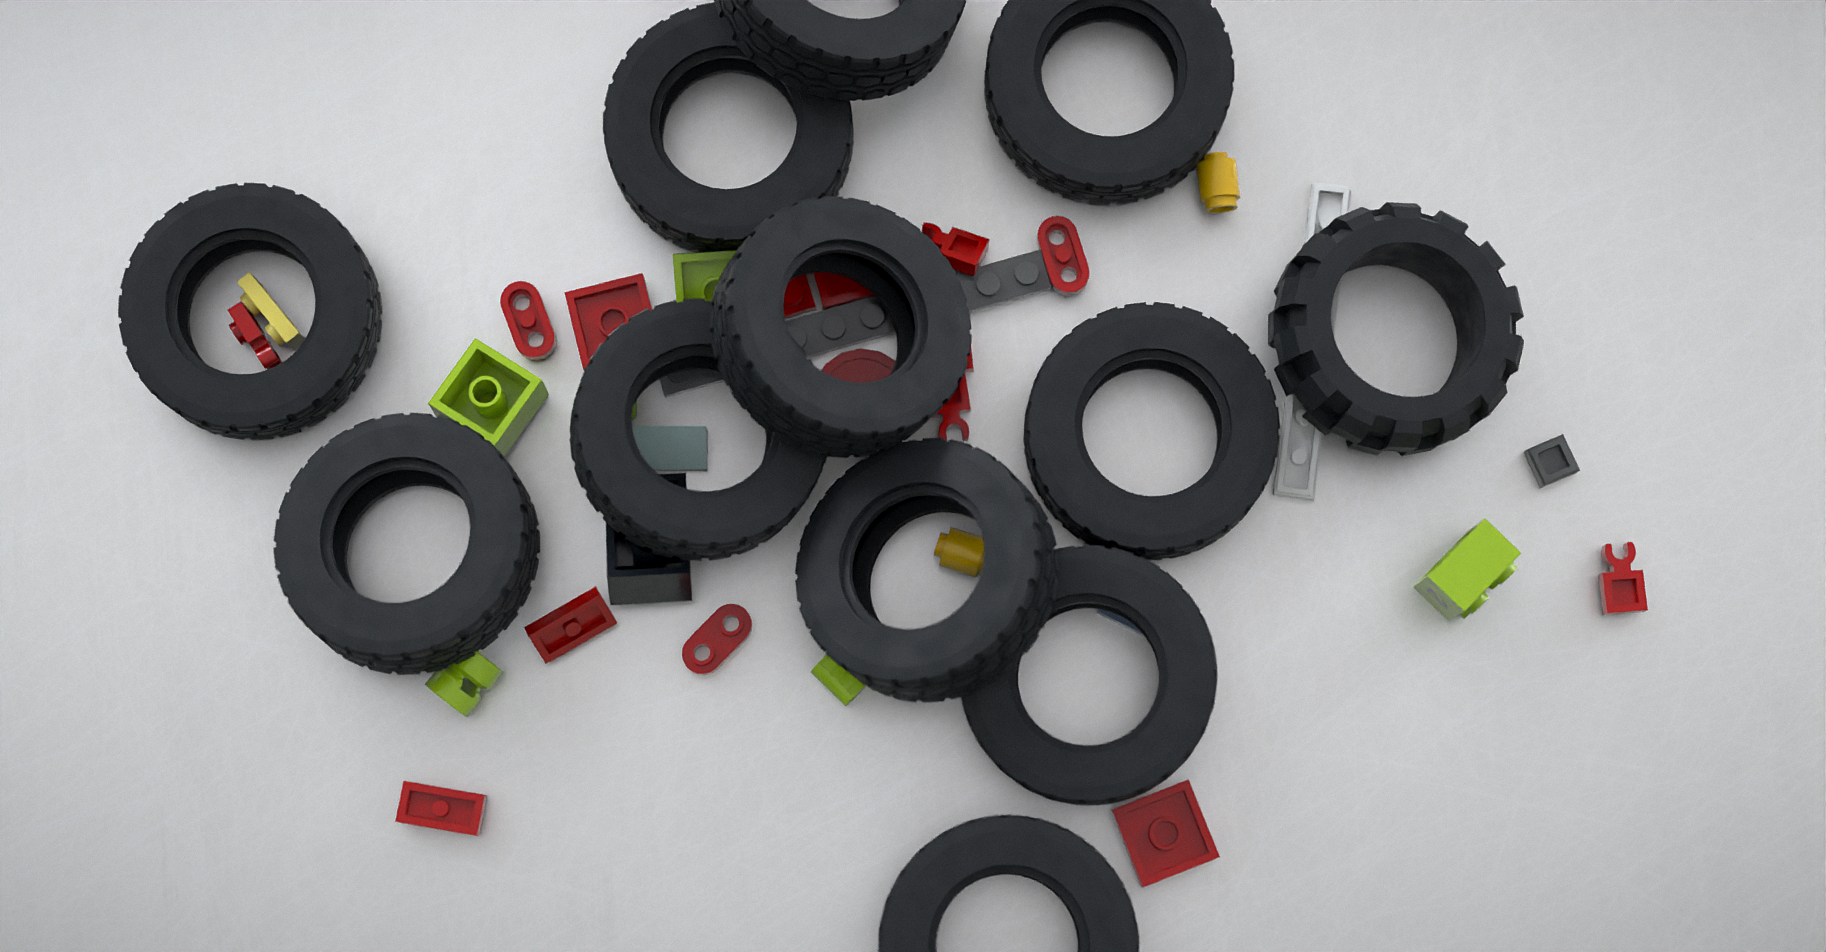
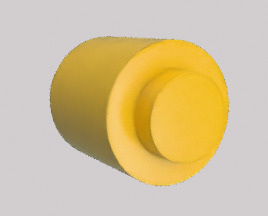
M1214 152L1204 155V161L1199 162L1196 167L1200 202L1205 205L1206 213L1220 214L1236 210L1238 208L1237 200L1240 199L1236 160L1228 158L1225 152Z
M951 527L948 534L940 533L933 556L941 558L939 562L941 567L976 577L977 574L981 575L984 563L983 537Z

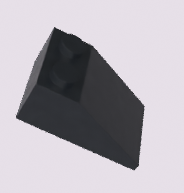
M686 473L659 474L667 481L687 489ZM606 523L607 582L610 605L692 601L691 560H680L678 556L669 558L652 553V549L646 546L644 549L625 539L626 535L621 531L617 533Z

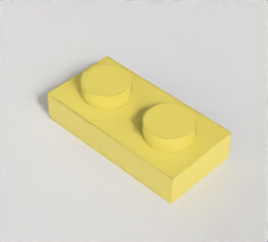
M250 272L237 281L245 292L239 298L254 316L261 312L270 323L264 328L279 346L286 342L296 351L304 342V336L261 283Z

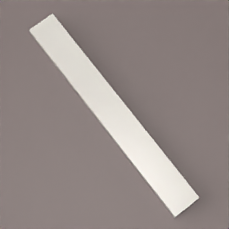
M1312 182L1304 244L1315 233H1319L1327 227L1335 218L1349 212L1352 187ZM1341 279L1332 300L1331 324L1333 335L1335 333ZM1294 393L1290 396L1285 395L1273 495L1314 501L1322 433L1302 417L1307 410Z

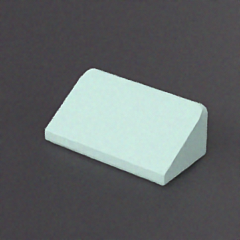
M632 426L638 449L654 471H707L708 430L706 426Z

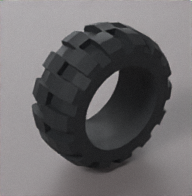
M1386 202L1380 209L1375 210L1360 207L1335 218L1327 227L1319 233H1315L1286 265L1274 289L1277 297L1274 310L1268 314V345L1276 348L1279 365L1274 368V371L1285 395L1290 396L1294 393L1307 410L1302 417L1323 435L1326 436L1333 432L1346 439L1348 448L1373 455H1378L1383 451H1396L1401 456L1431 451L1437 446L1450 440L1453 441L1470 431V428L1488 417L1507 394L1506 383L1510 375L1519 369L1524 340L1521 335H1516V322L1523 318L1524 314L1517 287L1515 285L1506 287L1498 271L1506 265L1488 241L1479 246L1465 235L1469 227L1467 223L1442 210L1434 216L1421 213V207L1416 203ZM1372 265L1398 267L1421 277L1440 294L1449 308L1455 324L1457 351L1452 371L1439 392L1416 397L1390 394L1368 384L1349 367L1337 347L1331 324L1332 300L1343 274L1360 267Z

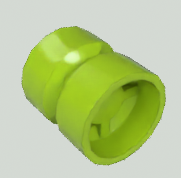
M478 651L474 652L475 656L457 665L453 663L448 665L449 667L446 669L435 671L425 683L431 691L465 717H468L480 702L479 692L481 689L489 690L503 673L501 669Z

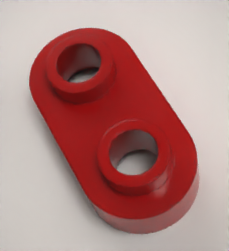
M1063 216L1049 217L1039 226L1037 233L1038 248L1041 251L1052 288L1061 295L1073 296L1080 293L1086 287L1090 275L1089 266L1073 222ZM1058 233L1063 236L1064 242L1060 245H1054L1050 242L1049 237L1052 234ZM1069 270L1076 275V279L1073 282H1066L1062 279L1061 274Z
M513 282L503 290L500 304L515 346L521 355L529 360L538 361L545 359L555 349L556 335L541 295L536 287L528 282ZM522 298L528 299L529 306L527 309H516L518 300ZM534 335H541L543 337V342L538 347L529 345V341Z
M737 604L723 605L689 637L682 649V659L691 672L697 675L714 673L749 638L753 625L747 610ZM728 617L738 619L739 626L736 630L727 631L724 629V621ZM701 646H706L710 650L709 657L704 661L695 658V651Z

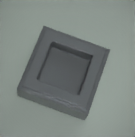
M1563 434L1524 451L1540 488L1580 471Z

